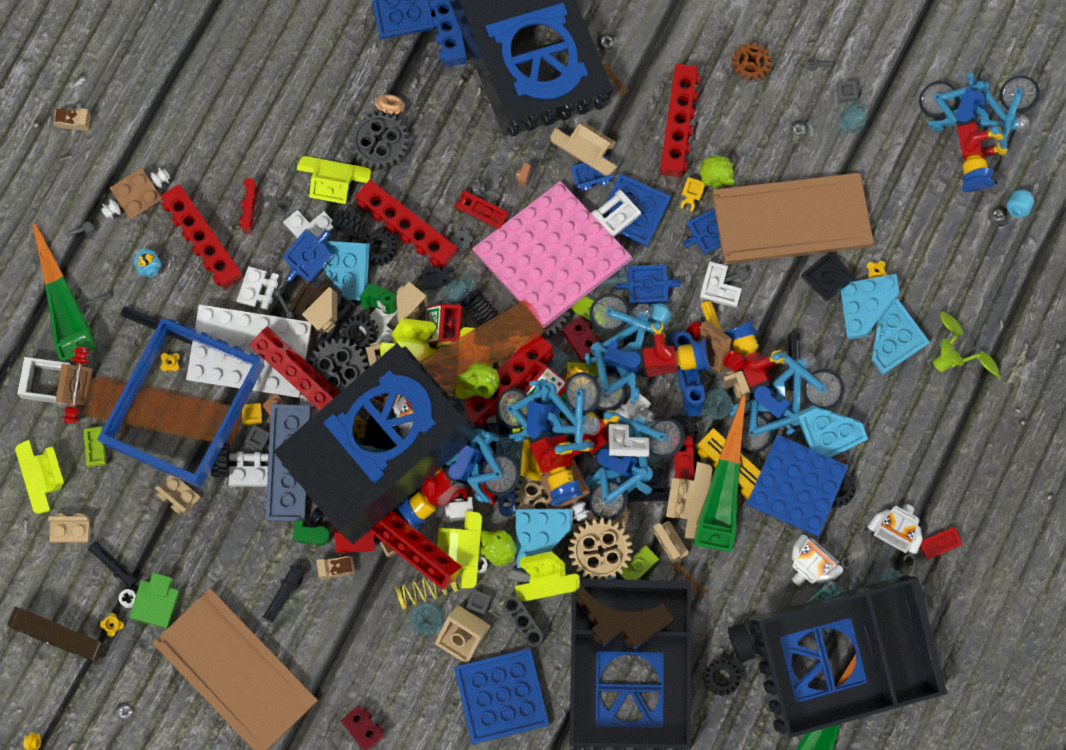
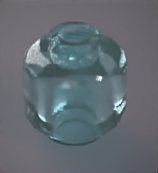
M851 106L840 114L841 121L838 123L844 132L848 130L850 133H855L866 125L865 120L868 118L860 106L858 108Z
M460 279L457 281L452 280L442 292L445 297L444 302L451 305H461L462 299L470 293V287Z

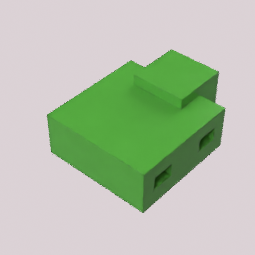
M152 573L150 582L141 580L129 618L141 623L168 629L181 594L179 590L172 589L174 580L171 577Z

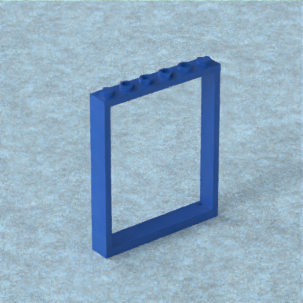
M162 318L97 440L110 449L201 488L265 365L260 360L261 357L252 352L249 355L244 353L245 351L238 346L232 348L221 339L213 340L212 336L205 332L199 334L188 325L182 327L174 319H169L168 321ZM170 332L251 365L243 384L195 474L113 439Z

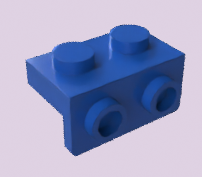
M585 163L570 166L576 188H581L582 191L593 188L592 184L595 183L600 185L608 184L611 182L610 179L614 178L613 174L604 176Z

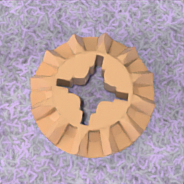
M381 95L375 100V106L384 113L399 114V112H403L405 103L394 95Z

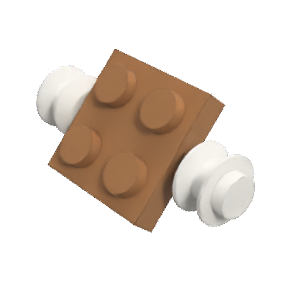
M139 168L111 186L110 190L118 201L115 202L109 199L110 204L107 206L102 204L104 208L101 211L107 219L111 217L113 220L115 213L120 215V208L122 207L131 220L162 200L154 186L162 188L163 182L169 184L168 179H170L167 171L158 168L159 172L156 174L151 172L152 180H149L143 169Z
M573 458L572 466L565 469L571 470L574 481H580L579 490L583 495L554 506V508L564 509L571 505L570 509H573L575 515L573 521L581 522L588 518L587 514L590 511L584 509L585 502H578V500L590 494L591 491ZM546 473L541 476L540 480L552 501L550 496L551 488L548 482V476L551 473Z

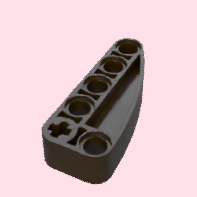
M14 607L6 625L13 630L93 662L98 661L105 645L100 641L18 607Z

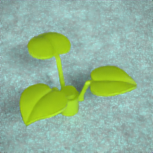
M941 310L938 311L944 325L953 332V337L950 342L945 338L941 340V355L933 360L936 369L943 373L950 366L953 368L956 365L962 366L964 362L977 358L999 380L1000 374L996 363L984 351L962 359L952 344L958 335L960 337L963 336V330L954 317Z

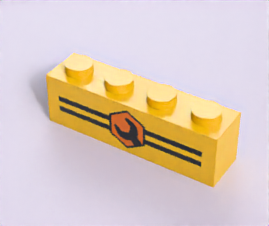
M713 428L697 444L696 449L699 456L704 460L708 459L714 469H716L726 439ZM740 453L738 487L741 489L740 493L746 499H749L761 471Z

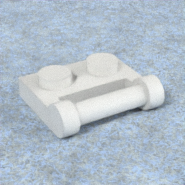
M620 189L615 192L614 197L598 210L591 212L613 237L641 216L640 210ZM619 201L623 203L608 217H606L605 219L602 217L603 214H605Z

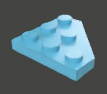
M325 241L326 246L335 254L323 268L326 271V275L334 285L338 286L344 297L349 300H360V295L368 284L370 244Z
M897 274L854 281L841 290L848 340L867 337L877 321H880L887 312L891 303L900 295Z
M898 299L891 303L887 312L877 323L871 361L882 376L930 344L929 340Z
M814 405L796 413L809 449L831 458L868 440L863 424L859 420Z
M516 509L517 568H522L519 565L520 558L551 552L561 543L560 541L573 529V509Z

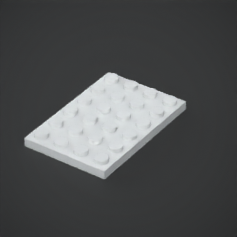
M199 305L195 330L199 334L202 332L209 334L213 340L221 339L232 348L238 346L245 351L244 353L250 355L252 352L260 356L249 344L268 326L306 361L312 324L308 321ZM193 341L186 380L240 389L251 365ZM261 357L260 360L264 363L265 367L252 391L300 398L301 393Z

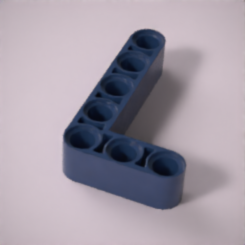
M502 422L486 423L481 429L485 432L495 433L500 437L498 442L492 441L489 444L491 447H496V455L504 454L501 453L502 450H508L509 452L506 455L514 459L513 439L509 437V435L513 434V429L507 427ZM504 432L508 433L507 436H501L500 434ZM498 458L503 468L507 467L510 470L505 471L508 474L506 479L497 480L499 492L508 490L502 488L504 485L512 486L515 482L514 465L505 458ZM515 489L509 494L498 496L499 512L505 517L512 516L516 512ZM504 503L512 504L509 507L503 506Z

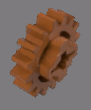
M746 42V47L739 45V50L735 49V56H732L731 60L734 63H732L731 67L733 69L736 68L735 75L741 74V80L746 77L747 82L750 81V78L757 82V77L764 79V74H769L768 68H771L772 63L770 61L772 56L768 55V49L762 50V44L757 47L756 42L753 43V46ZM742 56L743 61L740 64L739 59ZM763 60V61H764V65H763V67L761 68V64H760V63H761V61Z

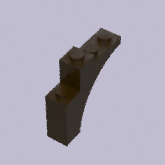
M583 586L576 590V601L581 607L585 606L588 611L586 615L592 623H597L592 628L593 634L591 636L597 644L601 643L603 647L621 634H624L625 636L622 637L628 647L632 646L635 650L674 623L675 620L663 603L645 611H620L598 602Z

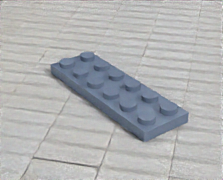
M271 404L266 521L295 522V520L305 522L306 491L273 451L310 420L311 406Z

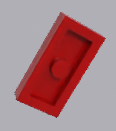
M952 527L922 540L920 548L926 561L962 546L963 543L955 527Z

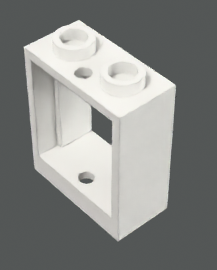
M24 357L17 394L21 399L59 403L56 402L57 396L30 392L34 370L36 367L61 371L62 364H71Z

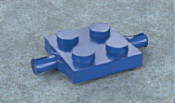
M714 208L687 222L692 237L682 241L685 248L696 243L704 256L721 248Z
M305 229L282 258L289 263L292 269L285 277L288 279L287 281L292 282L297 275H300L308 283H311L335 255L325 243L326 239L331 235L327 229H324L319 237L315 236L309 229Z
M666 265L628 266L627 282H615L616 290L627 289L630 305L668 303L669 287H681L680 279L669 280L666 273Z

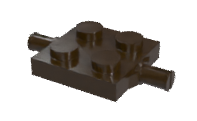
M324 279L319 288L311 287L304 283L289 309L294 313L293 319L308 321L302 314L327 290L331 282ZM312 325L311 330L320 335L321 332Z

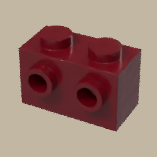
M579 317L563 327L562 334L580 361L585 363L586 353H590V356L594 357L591 353V346L596 342H603L598 335L594 336L591 331L593 328L589 321H584L582 317Z
M357 706L340 721L363 750H372L385 739L383 736L385 731L378 722L375 725L370 720L372 715L365 707L361 709L360 706Z

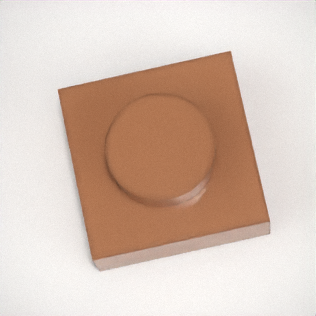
M523 163L522 169L518 168L516 174L518 186L526 188L531 173L530 164Z
M274 394L261 406L271 416V404H287L277 394Z

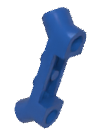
M675 331L669 335L668 342L670 346H674L675 351H678L680 345L691 344L690 339L692 337L687 332ZM677 366L684 413L688 416H698L703 413V401L705 398L704 387L700 383L698 370H682L680 366Z

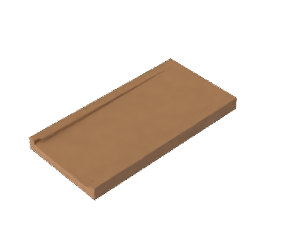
M860 173L715 189L711 193L724 265L871 248L874 244Z
M210 588L165 632L152 642L253 750H269L319 702Z

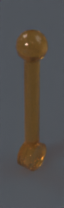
M605 63V71L609 72V74L621 88L622 94L627 95L629 90L627 88H624V86L618 80L616 75L611 70V65L609 63Z
M681 563L676 564V570L681 571L699 589L701 594L707 592L705 587H702L683 569Z

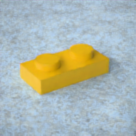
M526 438L523 441L520 476L538 481L541 479V470L530 448L529 438Z

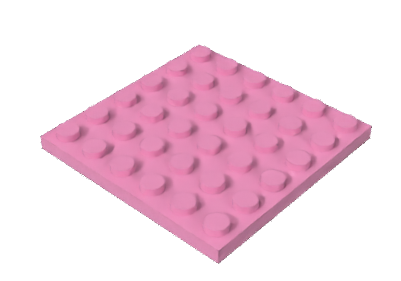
M561 181L503 224L500 229L498 228L472 248L479 259L542 328L553 322L632 260V256Z

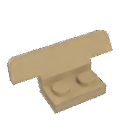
M579 123L571 136L558 128H555L550 136L553 144L604 176L611 175L618 167L603 157L607 149H613L616 142L586 123Z
M697 462L694 480L672 478L666 517L688 519L685 538L694 539L696 523L711 482L712 467L708 464Z

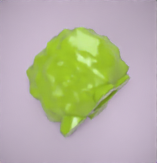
M715 155L708 156L701 162L699 170L704 185L712 186L715 190L722 189L721 185L723 184L731 186L735 184L732 169L733 163L730 162L729 158Z
M476 362L470 365L467 371L457 376L458 381L468 388L464 390V396L467 398L483 396L488 399L494 395L500 384L497 370L485 363L480 364Z
M505 530L481 532L483 546L479 548V555L485 556L495 566L500 567L514 561L518 551L516 543L510 534Z

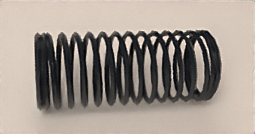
M474 289L462 299V307L467 309L466 311L472 316V319H475L480 328H483L488 338L494 341V345L498 346L505 343L514 334L513 328L508 326L509 323H505L506 320H503L498 310H495V307H492V304L486 301L487 298H483L484 294H481V290Z

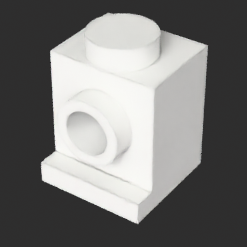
M468 497V501L455 499L453 503L445 505L446 517L450 516L451 522L465 521V512H473L472 497Z

